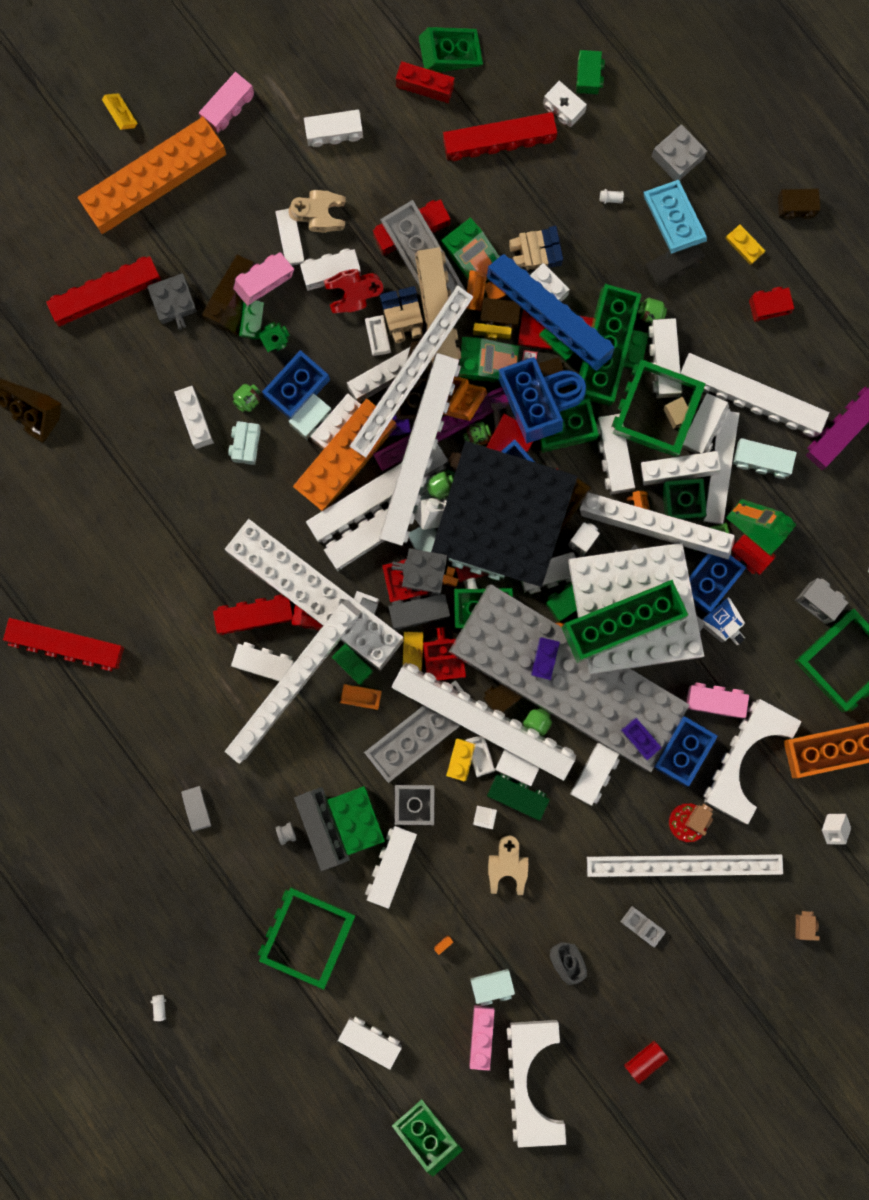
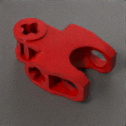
M358 269L345 270L324 280L326 289L341 288L344 290V296L330 304L332 313L354 312L367 307V298L376 297L383 291V284L378 275L369 273L360 276ZM375 282L374 287L371 288V283Z

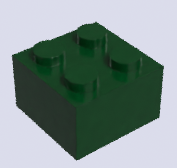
M703 479L664 482L662 493L665 515L684 521H699L707 517Z

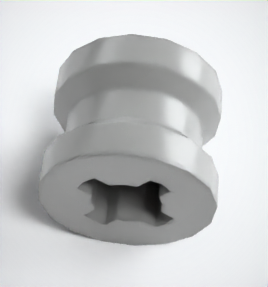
M291 822L287 823L286 826L276 827L281 845L286 844L287 841H296V835Z

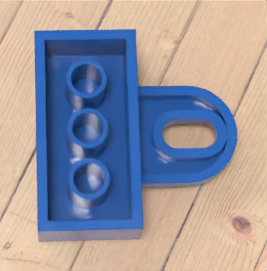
M535 357L499 369V381L526 444L563 431V420L559 412L577 406L585 397V381L579 374L573 371H560L543 377ZM570 384L577 386V389L565 394L558 392L559 388Z

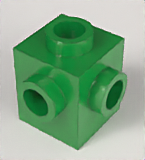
M275 322L265 326V330L259 334L267 352L274 349L279 351L285 348L289 340L288 336H290L285 325L282 327L280 323L275 324Z

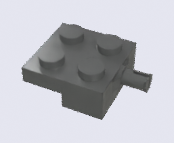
M184 274L148 285L161 324L176 320L178 329H182L181 324L185 328L186 325L183 317L196 313L197 310Z
M409 548L405 563L393 561L392 565L394 566H392V570L403 571L402 588L440 594L447 555Z

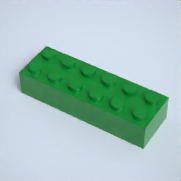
M605 284L601 289L592 327L603 338L612 343L614 351L612 358L597 371L583 360L579 375L584 379L586 385L585 400L590 399L592 402L611 406L615 402L641 298L640 293Z
M672 579L569 621L561 629L576 663H580L682 621L689 615Z

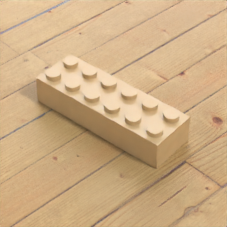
M440 247L419 250L415 254L427 330L451 295V291L447 290L446 287L447 282H449L448 272L444 271L443 268L444 263H446L444 251L441 252ZM452 328L436 354L439 353L457 360L461 359L460 348H456L455 343L458 340L456 328Z

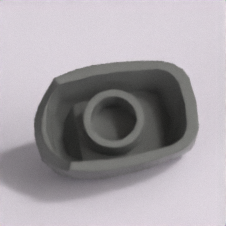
M559 943L552 947L550 959L555 970L567 985L577 984L586 978V966L575 944Z

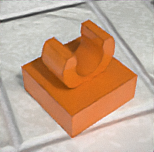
M632 492L633 496L627 498V501L634 500V506L650 510L647 492Z
M448 566L446 575L443 576L442 585L456 588L458 579L453 577L455 568Z

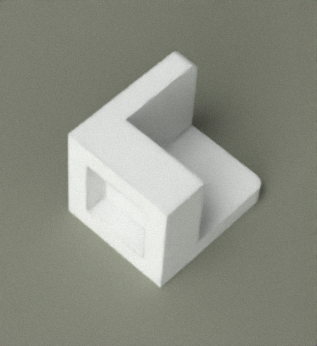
M358 591L354 597V600L371 613H375L379 603L378 598Z
M477 806L473 825L493 829L497 810Z
M828 814L822 828L827 844H846L851 831L846 814Z

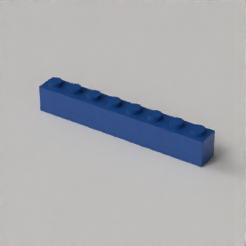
M503 254L488 266L487 279L596 371L612 358L614 351L612 343L603 338L595 328L590 327L582 317L572 312L569 306L559 301L553 293L547 291L539 281L534 280L526 270H522L516 265L513 259Z

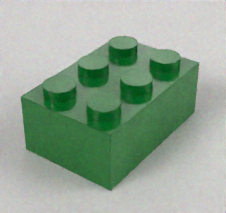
M590 399L582 400L577 406L559 412L563 420V431L538 439L542 453L597 440L599 433Z
M365 786L328 799L347 855L385 842Z

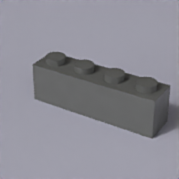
M323 787L294 797L320 870L323 871L349 861L350 859Z

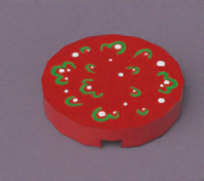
M694 804L679 805L670 814L669 828L678 840L694 842L703 836L685 826L696 807Z

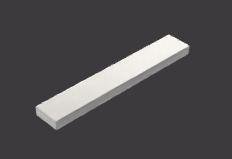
M730 411L726 420H722L720 424L722 426L721 431L715 439L714 451H718L721 470L718 475L710 476L706 500L707 517L703 520L704 522L723 524L739 419V413Z

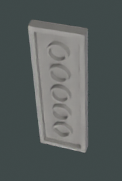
M412 200L383 217L380 221L420 287L415 254L419 250L438 248L440 245ZM445 256L446 263H444L443 268L444 271L448 272L449 282L446 284L447 290H450L451 294L456 286L465 290Z
M456 681L451 683L453 689L459 692L463 691ZM423 705L364 753L389 783L461 725Z

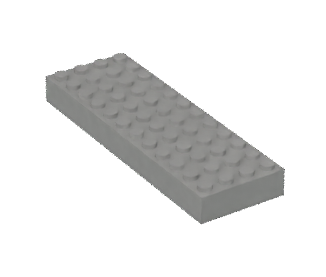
M493 585L487 586L449 650L450 654L648 772H652L689 707V704L630 668L589 675L586 660L576 663L559 625ZM540 637L560 642L551 680L531 676ZM634 718L641 722L662 747L648 760L641 756L620 731Z

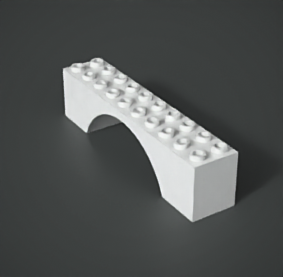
M250 519L246 521L225 548L230 557L280 592L323 626L339 605L348 600L362 613L341 638V641L379 671L383 669L403 643V636Z

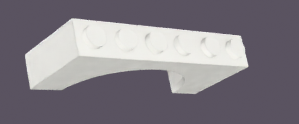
M761 699L756 700V702L753 701L749 706V716L747 719L744 718L739 726V729H741L739 735L733 737L730 746H732L730 752H726L723 756L721 769L716 770L712 777V780H714L712 786H708L703 795L705 797L704 803L747 825L757 807L745 797L739 782L740 764L746 751L756 741L766 736L776 735L793 739L802 722Z
M557 1020L511 1022L510 1028H507V1040H511L512 1048H508V1058L512 1060L513 1068H509L510 1081H514V1088L510 1089L511 1101H515V1109H511L512 1121H516V1129H513V1142L517 1141L518 1147L566 1145L564 1121L554 1120L541 1114L532 1104L527 1092V1073L534 1057L546 1046L560 1043L559 1022Z

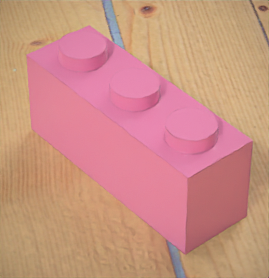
M235 72L199 112L200 118L204 116L216 133L226 129L231 118L237 116L241 111V107L253 98V86Z
M281 252L275 256L272 254L262 264L254 265L248 273L238 275L233 289L248 306L292 277L294 268Z
M695 683L694 686H689L686 703L689 704L688 710L743 719L746 718L749 695L744 694L743 690L733 689L732 692L725 691V687L714 686L711 689L706 688V684Z
M474 1005L470 1069L490 1070L494 1007Z

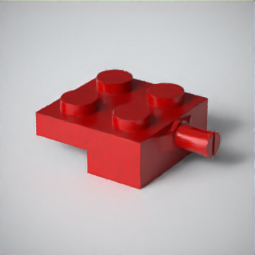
M406 559L401 560V561L398 562V563H403V564H404L405 561H406ZM392 563L382 565L390 603L428 595L427 591L402 588L403 571L392 570V566H394Z
M436 628L438 640L423 643L426 673L434 675L438 681L466 678L464 661L449 653L456 639H446L445 628H441L442 635L440 628Z

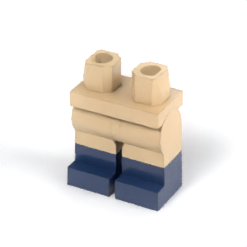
M556 226L540 231L519 233L518 238L509 240L510 251L520 250L521 256H515L512 259L516 265L524 268L526 271L536 270L543 263L548 268L562 265L563 256Z
M415 286L399 290L402 310L400 309L396 291L380 294V301L390 336L393 335L395 342L405 341L404 332L411 331L413 339L422 337L423 320Z

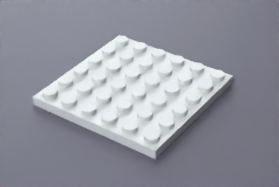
M682 543L568 560L578 618L672 579L689 615L682 621L587 659L589 675L704 657Z

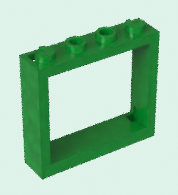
M641 359L639 365H634L631 373L634 375L632 382L628 381L624 392L628 394L626 399H621L618 410H621L619 417L615 416L611 427L614 430L612 434L673 457H678L706 383ZM643 370L694 388L674 445L622 426Z
M854 608L841 617L794 661L841 712H851L858 706L856 702L861 697L865 699L869 696V681L845 702L808 661L852 620L869 636V624Z
M291 887L290 890H285L281 899L284 901L281 909H277L273 918L276 919L274 927L270 926L266 937L269 939L266 945L262 944L258 952V956H261L259 962L324 990L356 914ZM294 896L346 918L320 980L268 958Z

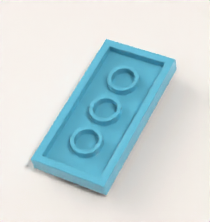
M679 180L644 192V198L671 254L707 241V236Z

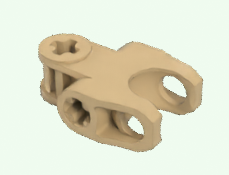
M313 190L310 191L309 198H295L291 202L288 213L294 221L309 222L310 231L322 233L341 231L345 228V221L331 217L328 208L344 206L346 197L329 191Z
M511 835L501 838L498 856L489 855L488 875L491 894H497L498 882L504 876H512L516 880L517 895H523L528 877V857H519V842ZM508 840H511V843L514 844L510 851L504 847Z

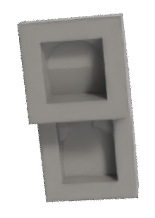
M198 786L182 791L192 831L210 827L209 813L201 787Z
M631 906L620 921L654 948L666 933L633 906Z

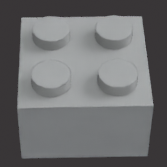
M681 124L654 148L651 157L674 181H680L704 159L707 150Z
M818 578L810 582L795 600L824 624L834 621L848 604L845 600L846 597L842 593L833 591L827 581Z
M395 785V825H434V785Z

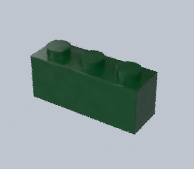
M503 773L500 776L496 775L486 796L540 821L550 799L546 798L547 794L536 790V792L528 790L530 786L520 781L518 784L511 782L512 778Z

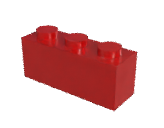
M401 61L396 75V87L449 104L455 78Z

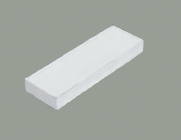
M289 209L275 211L284 257L291 266L302 264L304 256L297 221L290 218Z

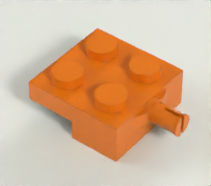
M454 376L452 384H455L452 395H448L447 402L449 407L447 413H443V415L470 421L487 395L486 388L471 385L468 379Z

